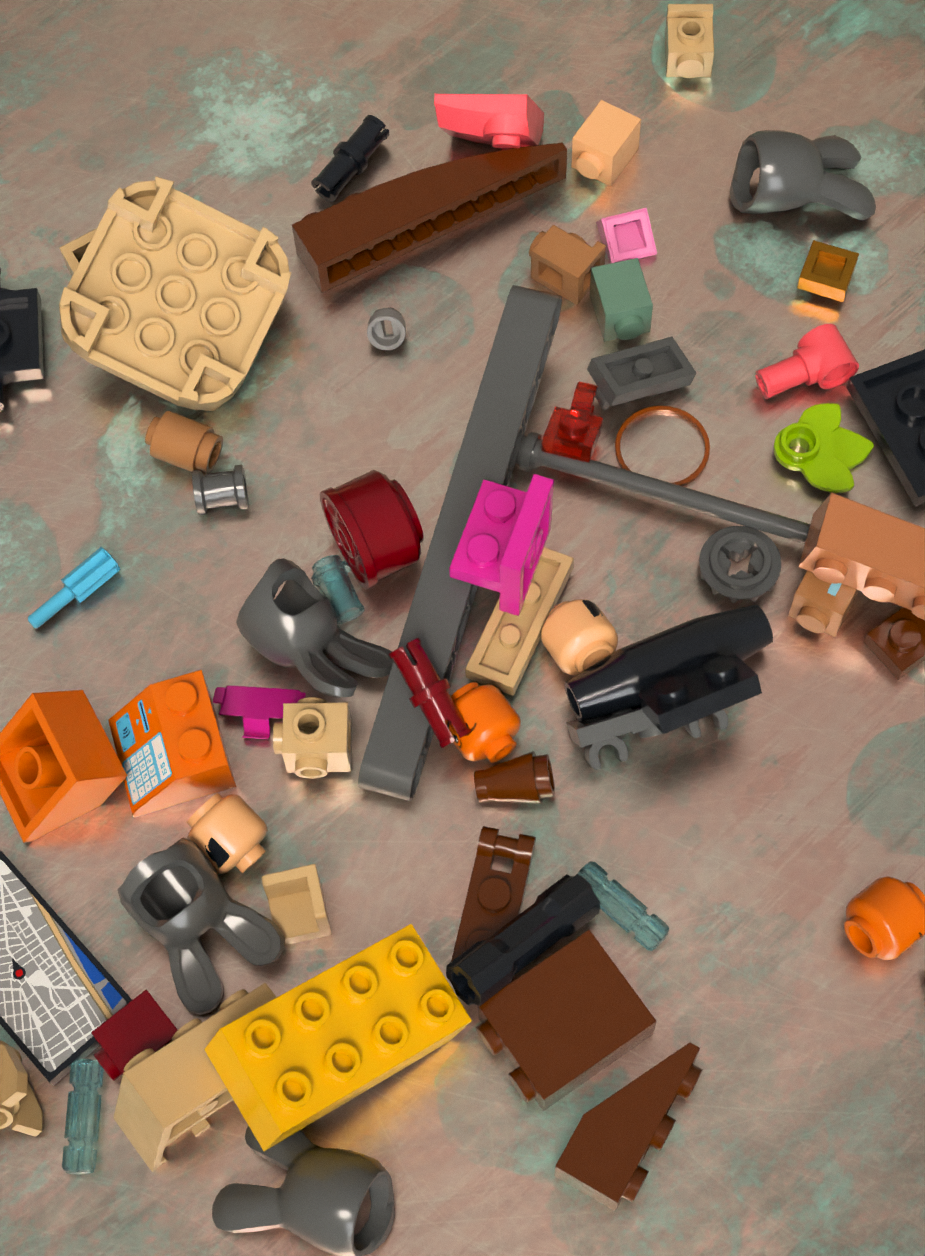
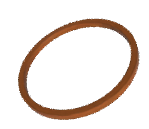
M652 406L632 414L620 427L615 442L616 458L622 469L631 471L625 464L620 451L621 438L626 428L633 421L644 415L666 412L679 415L690 421L700 432L705 446L704 458L698 469L689 477L672 484L685 486L694 481L703 472L709 458L710 443L704 427L694 416L684 410L671 406Z

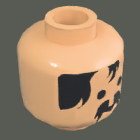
M575 599L556 605L550 611L541 630V640L559 668L571 676L578 675L617 649L618 635L613 625L598 605L587 599Z
M216 793L186 822L191 827L187 839L199 846L219 874L227 873L235 866L243 874L266 852L259 843L267 834V825L238 795L231 794L223 798L219 793Z

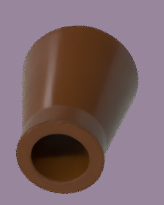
M532 751L493 767L474 771L475 790L479 803L498 801L542 804L543 798L555 796L554 777L548 754L536 756L535 752Z

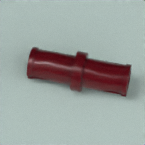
M416 638L406 645L416 665L411 663L402 646L391 652L389 656L395 662L413 694L409 698L414 708L420 707L442 749L455 741L445 720L450 723L452 729L454 727L459 738L467 735L471 730L467 727L447 691L451 688L447 678L441 680L421 645L420 638Z

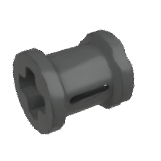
M242 464L235 465L233 471L203 474L201 470L192 471L193 493L198 515L206 514L210 508L238 505L241 510L249 508L247 483Z

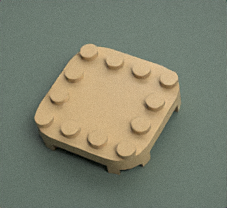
M155 176L154 181L135 182L124 189L119 187L108 200V208L67 288L64 287L59 304L62 338L72 351L87 362L177 406L192 410L215 411L223 403L231 400L242 386L284 300L291 276L287 256L277 242L278 237L264 226L260 232L174 189V181Z

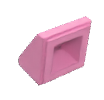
M647 208L602 218L596 222L602 243L606 245V253L610 264L635 258L641 259L657 254Z

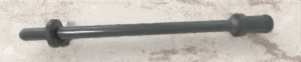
M530 432L528 436L524 435L516 463L519 464V469L526 472H531L533 468L537 469L540 466L548 467L804 544L810 524L547 447L545 441L542 440L541 434Z

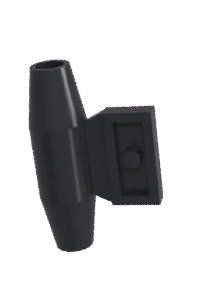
M758 605L697 617L616 650L565 682V691L576 717L581 722L608 716L613 712L631 707L632 710L642 707L643 713L662 734H665L761 694L762 690L758 675L743 661L773 642L772 629L765 613Z

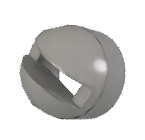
M394 308L376 310L368 322L367 337L370 343L381 350H393L403 343L406 334V323L401 313ZM384 320L391 321L394 334H385Z

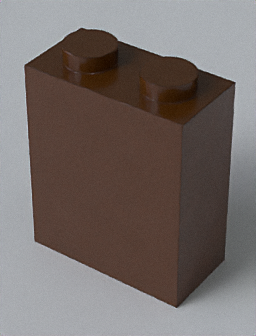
M589 929L515 979L484 1004L478 1006L479 1020L482 1023L475 1028L492 1055L495 1056L502 1051L514 1070L508 1074V1077L526 1103L535 1099L541 1109L545 1111L652 1036L657 1021Z

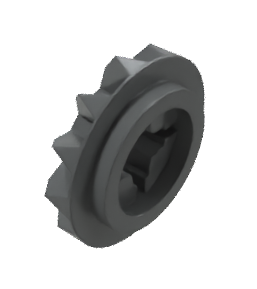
M747 526L723 528L712 534L701 549L699 557L701 580L707 582L711 587L713 595L719 593L729 597L732 603L739 599H751L755 602L762 594L767 591L771 592L779 578L781 571L779 550L766 534L757 529ZM751 553L748 565L750 573L748 574L741 570L736 575L732 574L729 576L728 573L731 566L729 559L731 558L738 562L743 557L747 558Z

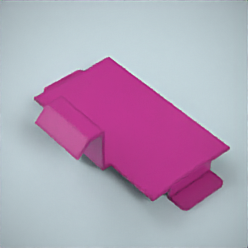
M226 685V688L217 687L215 689L213 703L221 704L219 715L243 716L244 735L242 738L269 739V718L283 719V703H297L300 699L306 697V693L295 689Z

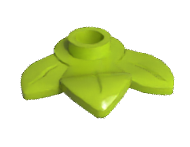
M826 403L816 404L807 408L802 413L798 423H793L782 429L775 438L773 451L777 461L789 470L801 471L813 487L827 492L843 493L854 488V480L850 470L860 465L868 457L874 444L858 433L839 427L841 421L840 405ZM793 446L802 447L806 451V453H798L790 448Z

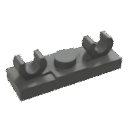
M631 707L613 712L608 716L582 722L578 719L566 722L571 740L581 748L585 747V759L595 770L601 769L598 752L604 745H613L616 758L621 762L628 759V748L624 741L617 736L629 732L632 734L639 733L640 738L662 734L643 713L642 707L634 710ZM721 710L713 713L715 727L720 730L727 729L728 717L725 711ZM699 720L685 725L688 734L694 738L701 737V730L698 726Z

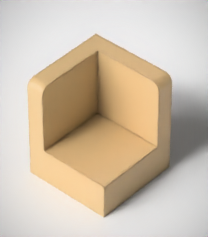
M316 864L267 874L261 877L272 921L280 928L285 937L284 946L332 935Z

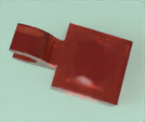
M579 381L574 392L570 410L555 406L543 435L542 452L590 463L601 434L603 422L602 417L593 415L595 407L593 401L597 393V385Z

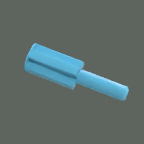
M100 547L62 578L61 581L64 587L28 616V622L32 627L39 628L74 598L81 603L120 571V567L114 557L104 548Z

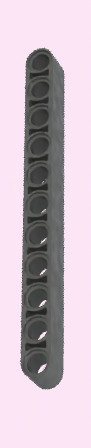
M513 285L510 289L398 648L402 646L411 663L416 665L406 645L408 642L420 638L421 645L441 680L447 678L450 681L478 589L477 585L451 578L449 567L483 479L509 487L559 321L562 305V296L516 285ZM394 661L362 760L358 787L412 801L419 784L434 732L420 707L414 708L409 698L413 694Z

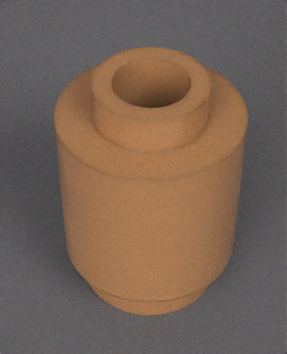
M166 411L161 418L156 416L151 421L146 433L145 443L150 445L151 457L190 472L201 470L210 473L220 456L223 437L215 434L213 427L177 413Z

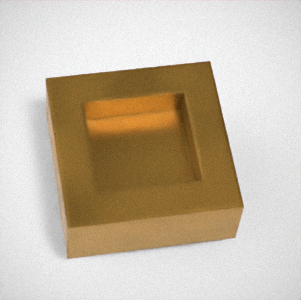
M813 240L799 277L797 289L843 302L857 264L859 253Z

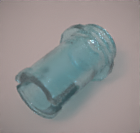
M330 555L320 559L312 566L314 573L311 577L312 583L321 588L324 597L330 601L335 609L337 624L354 620L365 611L348 576L350 571L348 562L341 561L338 555Z

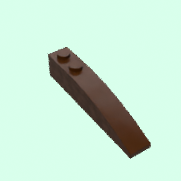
M561 142L511 148L464 157L417 170L376 185L361 193L351 194L342 202L320 212L310 213L301 221L292 224L296 253L321 293H324L565 179L567 148Z

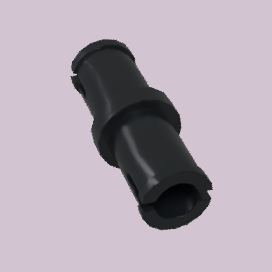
M367 115L363 123L347 142H340L333 150L334 157L321 173L311 181L312 187L317 188L315 191L319 196L329 202H334L354 175H361L368 167V158L383 140H386L390 135L389 130L384 129L386 125L380 119L373 115Z

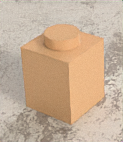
M601 100L572 138L571 167L578 170L586 178L596 179L611 187L639 149L641 119Z

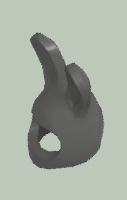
M764 130L755 132L743 141L738 153L729 191L733 206L741 213L762 214L781 212L809 203H820L835 208L855 219L865 221L874 215L876 210L875 199L867 187L845 176L824 171V168L854 169L861 160V155L848 140L836 135L810 140L802 135L783 130ZM760 168L757 191L755 196L752 197L750 194V180L754 170Z
M282 558L271 563L239 611L236 623L240 633L250 645L274 664L286 668L297 667L301 675L320 693L337 698L351 697L354 695L358 685L354 678L332 662L366 677L378 678L390 674L393 659L390 658L389 654L392 651L357 639L341 630L337 625L336 611L330 601L317 590L305 571L293 561ZM285 582V584H284L282 590L280 591V593L278 594V596L274 599V597H275V595H276V593H277V591H278V588Z
M184 837L168 849L152 853L139 862L130 871L124 883L117 889L120 902L130 916L167 949L177 994L183 1005L191 1013L198 1015L210 1013L218 1006L223 995L222 981L200 940V936L210 928L215 929L247 961L254 965L262 966L273 963L280 958L284 950L285 937L274 921L232 899L226 892L221 879L205 853L195 842Z
M247 1127L245 1133L247 1145L257 1155L288 1172L280 1188L233 1183L221 1189L212 1206V1219L217 1228L233 1233L284 1228L314 1247L333 1256H365L373 1253L385 1242L394 1221V1194L391 1176L378 1160L351 1150L317 1146L301 1130L268 1150L263 1151L250 1127ZM369 1189L371 1199L369 1220L361 1231L354 1235L358 1212Z

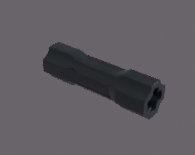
M566 874L537 896L534 904L486 940L478 941L450 962L446 967V977L453 985L456 995L469 1006L471 1004L481 1006L511 983L516 973L561 938L571 936L598 915L600 901L594 894L591 884L579 874L575 876Z

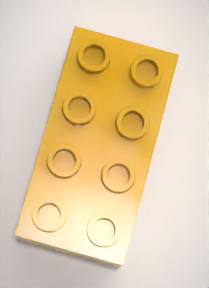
M410 924L220 1028L204 1050L262 1150L266 1151L448 1043L472 1020L415 928Z

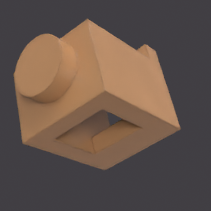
M552 225L547 232L541 231L530 246L531 279L578 305L590 291L591 267L605 265L606 245L597 241L591 247L579 235L567 233Z

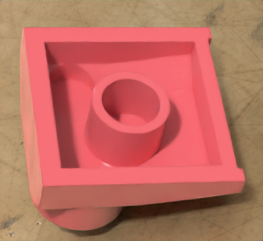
M435 94L434 105L438 126L450 136L489 144L502 150L539 145L543 134L544 112L527 94Z

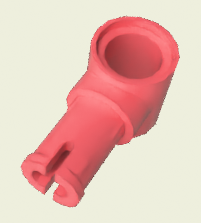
M824 324L810 330L800 339L797 345L798 349L793 351V356L757 370L755 378L760 392L767 400L803 383L807 386L818 383L820 388L824 390L838 387L846 383L849 377L857 373L859 364L836 325Z

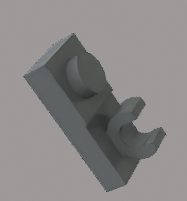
M673 337L592 358L587 368L597 385L593 395L603 410L608 409L609 406L626 404L646 396H654L689 386L696 375V371Z

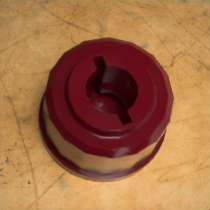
M372 470L336 488L330 487L320 492L322 510L335 543L352 574L364 589H369L377 585L378 581L417 563L421 555L420 543L424 539L422 527L408 495L395 479L389 480L385 474Z

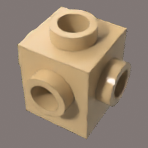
M308 697L300 699L297 703H283V722H275L273 726L274 754H282L287 773H295L302 778L315 779L326 776L327 772H351L352 721L348 702L329 703L322 698Z

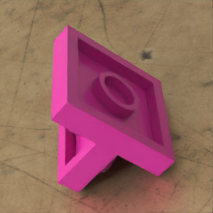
M534 474L528 491L524 492L483 479L449 567L450 577L500 592L499 610L519 616L551 530L554 480Z

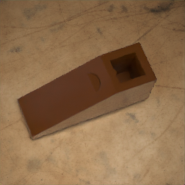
M691 1042L586 1112L555 1166L554 1176L613 1211H616L622 1198L633 1203L649 1173L648 1170L640 1166L650 1146L661 1151L676 1122V1119L667 1115L677 1095L688 1100L703 1069L694 1065L700 1047Z

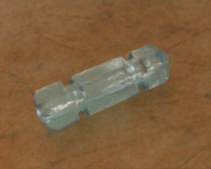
M590 861L579 870L577 874L591 884L594 894L600 901V909L627 933L632 930L636 935L634 939L645 949L653 951L660 946L669 932V927L656 914L649 916L646 911L648 907L617 880L613 879L610 882L607 877L609 873L596 862Z
M75 1060L70 1068L69 1084H72L74 1090L68 1092L64 1138L69 1141V1146L63 1147L62 1168L66 1173L73 1175L91 1174L96 1168L97 1150L92 1145L93 1142L98 1141L102 1095H99L97 1088L102 1087L104 1069L97 1060Z

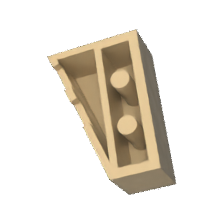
M266 983L249 993L245 989L235 992L220 1005L218 1013L204 1022L199 1018L191 1020L173 1035L171 1043L157 1052H154L152 1048L140 1052L124 1067L125 1072H123L113 1118L152 1172L167 1161L163 1156V1152L169 1144L189 1129L195 1137H198L211 1126L205 1118L233 1100L204 1049L220 1028L277 998Z

